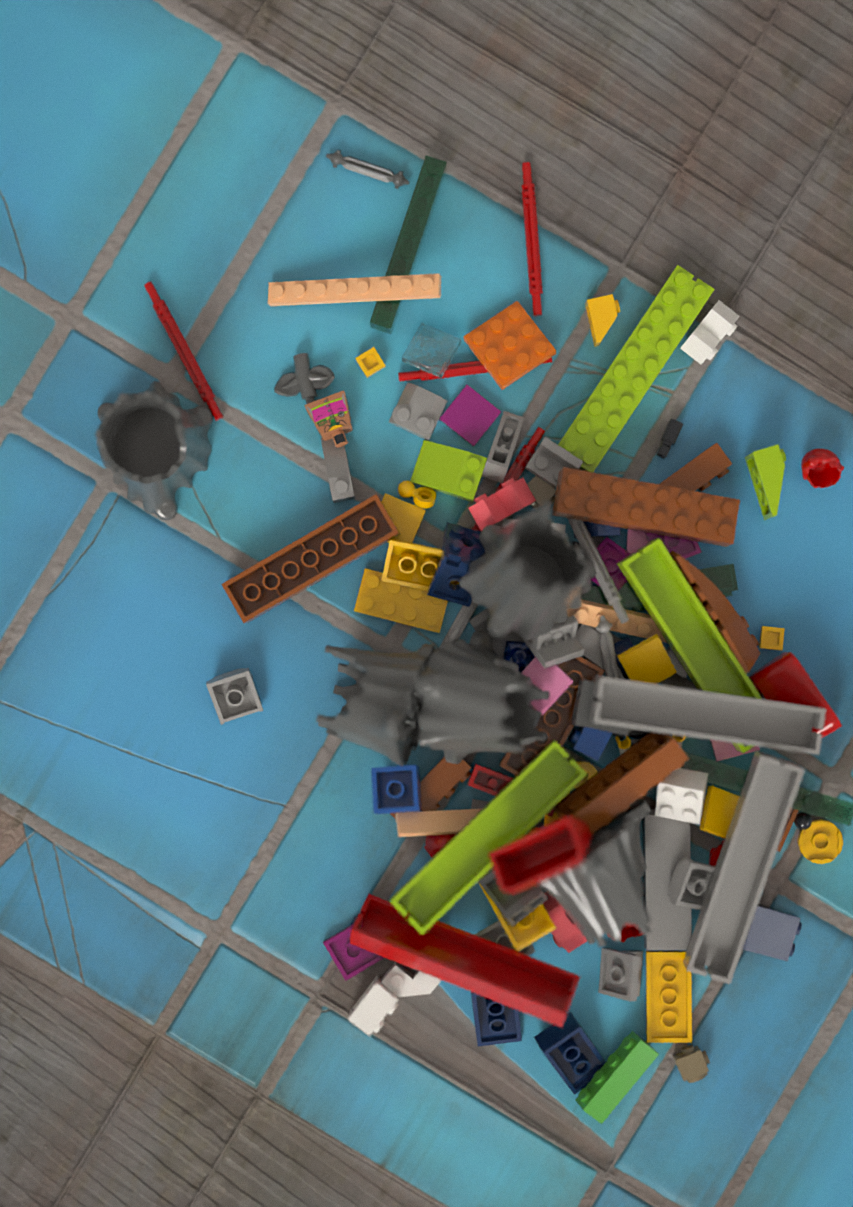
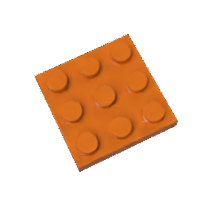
M518 301L463 336L466 344L502 390L556 354V349Z

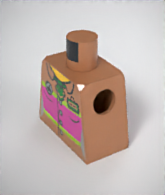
M344 390L305 405L310 419L324 441L333 439L336 448L348 444L345 434L351 432L353 428L348 400Z

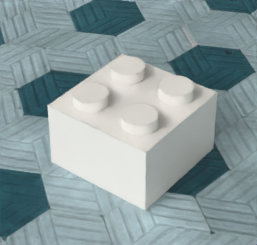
M680 768L667 775L666 779L658 784L655 816L700 825L705 803L708 773Z
M376 976L352 1007L348 1016V1020L368 1036L373 1031L377 1033L384 1024L385 1015L387 1013L391 1015L397 1008L399 1001L398 996L381 983L382 979L379 976Z

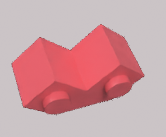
M512 478L501 484L503 489L488 497L485 493L474 499L476 504L468 509L481 531L487 525H494L536 501L524 478L517 481Z
M546 891L545 894L548 899L542 904L556 926V929L551 931L553 940L559 948L563 947L570 953L587 942V940L555 897Z

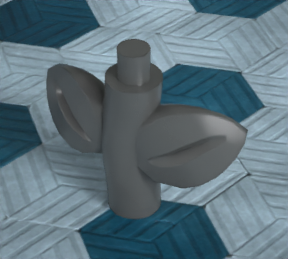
M308 353L294 355L295 373L282 375L274 387V392L285 397H292L301 393L302 400H306V404L314 402V398L317 397L316 390L327 388L334 380L335 375L330 368L324 365H317L310 369Z

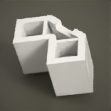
M719 300L680 349L699 364H702L706 358L711 360L718 352V349L715 347L726 334L730 337L738 327L735 322L740 316Z
M394 962L382 977L381 983L398 997L431 994L441 979L418 970L411 974L398 962Z

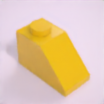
M613 294L586 300L585 307L594 347L600 345L616 320L617 313H620L619 302L614 300Z

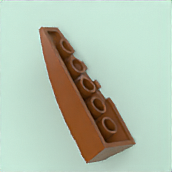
M671 551L672 559L747 674L761 654L757 648L759 642L747 630L749 627L748 622L743 616L740 617L729 600L699 569L675 551Z

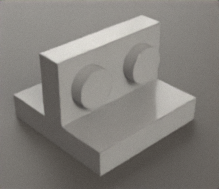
M545 437L525 469L552 487L557 488L559 471L563 467L578 470L583 461Z
M574 616L568 617L564 623H555L551 632L538 636L535 639L528 640L522 637L544 669L584 655L585 649L575 637L578 621Z
M602 948L598 993L626 1001H637V997L640 996L643 951H620L612 948Z

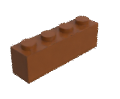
M715 443L658 485L690 491L699 489L702 492L712 485L710 482L712 478L717 476L720 479L730 472L728 467L732 465V462L718 443Z
M444 756L420 781L422 811H437L440 807L438 802L443 797L448 799L456 791L454 786L459 781L463 783L471 775L469 772L471 766L464 759L458 764L448 763Z

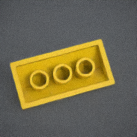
M390 539L381 581L428 591V587L442 557V549ZM453 580L451 583L457 585L460 584V581Z

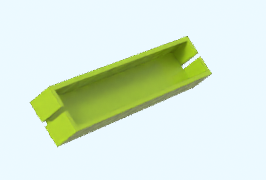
M679 265L676 266L558 444L583 461L579 470L595 471L715 290L699 278L696 282L692 280L694 275Z
M660 538L651 540L639 548L638 552H633L617 563L697 690L762 699ZM732 743L735 749L741 753H745L754 747L753 745Z
M552 740L390 898V902L404 917L408 914V911L411 913L408 915V921L422 935L492 867L488 853L522 838L587 775L572 758L566 760L569 755L556 741Z

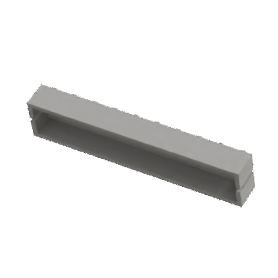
M596 675L593 696L597 697V701L592 700L589 719L593 723L817 755L820 753L822 734L811 731V728L823 730L826 709Z
M755 751L683 960L687 971L707 976L708 973L712 979L728 984L731 983L805 770L800 764L782 758L778 760L773 755Z

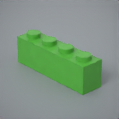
M631 1031L622 1040L617 1050L608 1057L603 1067L594 1074L593 1079L579 1092L575 1101L583 1111L602 1124L657 1058L658 1052L634 1031Z

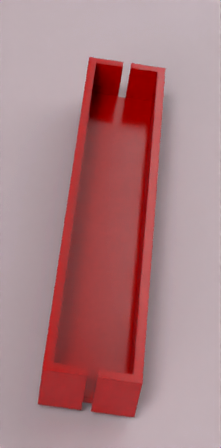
M368 894L361 908V913H359L351 929L350 944L554 1025L563 1026L580 980L579 975L438 920L422 935L408 921V915L411 914L409 911L404 917L391 902Z

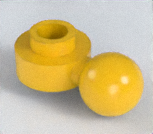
M408 480L402 481L398 485L399 495L403 498L414 497L413 502L416 506L423 509L434 506L436 493L433 489L428 487L415 489L414 484Z

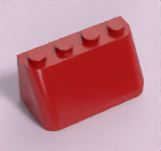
M781 653L748 676L762 699L826 709L823 730L811 728V731L822 734V738L842 727L840 720L793 653Z
M567 816L488 853L501 890L509 894H516L580 865L585 859L592 836L586 822Z

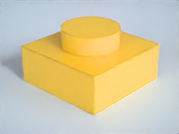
M375 347L355 358L366 378L386 367Z
M761 626L759 648L783 650L785 628Z

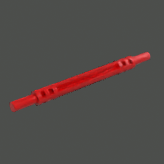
M524 162L522 163L523 185H521L529 293L532 295L533 316H542L541 294L543 290L535 185L532 183L531 163Z
M146 283L144 287L153 302L152 306L202 401L207 403L216 421L222 419L223 415L214 400L215 395L165 301L161 300L153 283Z
M552 357L543 362L542 364L552 363ZM480 361L422 367L416 371L400 372L398 377L399 382L416 379L425 381L489 372Z
M538 427L528 444H524L506 473L503 483L512 478L515 481L519 479L536 452L534 449L544 435L545 430ZM502 483L499 484L498 488L494 493L503 489V486L501 485ZM475 523L472 530L481 531L477 523Z

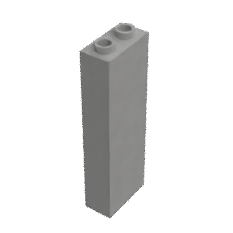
M650 809V812L642 819L643 857L647 866L645 873H643V901L651 919L648 923L651 932L644 935V947L646 950H687L692 937L691 908L671 903L667 895V889L677 863L683 858L691 859L690 823L655 816L656 809Z

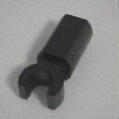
M674 419L669 420L661 438L663 442L657 456L664 459L667 457L671 445L675 444L683 423Z

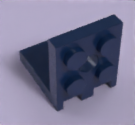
M446 523L443 535L442 557L428 587L427 595L470 607L473 601L471 593L462 588L460 584L455 585L451 581H460L469 572L471 562L485 555V549L479 539L481 531Z

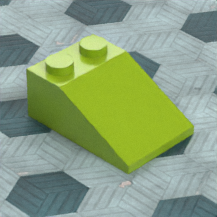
M424 440L410 481L414 484L473 503L487 458L465 450Z
M779 444L754 451L745 457L764 520L777 516L785 470L784 462H786L785 452L779 448Z

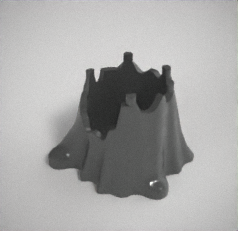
M154 381L145 392L136 394L121 393L114 404L103 403L100 405L97 415L102 423L99 425L95 436L97 438V449L100 452L104 467L112 470L113 482L115 484H122L127 487V499L129 501H140L143 504L144 511L148 514L155 513L162 520H171L178 511L175 501L176 490L180 487L192 488L193 475L196 472L208 470V457L211 454L212 447L207 438V433L211 427L213 415L210 409L205 406L183 409L177 395L166 392L159 382Z
M544 502L529 514L518 518L506 528L496 525L484 527L479 539L485 549V555L472 561L469 572L460 579V585L471 593L473 602L484 605L489 610L487 629L490 635L495 638H503L510 632H517L523 638L532 640L551 632L555 623H564L567 620L568 609H579L582 606L581 595L589 592L592 588V579L597 573L593 562L589 558H584L583 551L579 546H573L569 543L567 534L556 530L552 526L553 520L549 518L551 505L548 502Z
M475 631L469 644L461 639H458L455 644L450 641H444L441 648L433 653L428 668L422 671L416 678V692L424 700L423 709L419 717L421 728L419 745H429L432 750H443L445 760L448 763L458 764L469 753L480 751L522 753L524 751L522 745L532 743L535 740H546V732L535 729L542 712L534 709L531 706V702L538 699L548 700L550 692L541 690L532 683L530 677L518 672L517 665L501 659L493 650L491 637L486 631Z
M423 644L420 649L413 653H390L326 645L325 652L350 662L348 665L339 663L338 671L354 678L356 684L345 687L335 685L333 693L341 695L347 701V704L342 707L341 712H338L336 717L318 714V726L327 728V734L383 754L400 766L406 765L412 750L415 751L419 743L421 731L419 717L424 705L422 696L416 692L415 682L417 676L430 665L432 655L435 652V646Z
M646 800L630 804L627 810L619 812L614 816L609 824L601 826L592 836L585 859L580 865L536 884L555 897L589 944L595 943L596 940L599 947L606 945L607 942L603 934H607L615 942H619L621 928L628 923L637 926L643 935L651 932L648 926L651 919L642 898L644 896V887L640 879L643 873H645V869H647L640 847L639 827L641 820L650 812Z

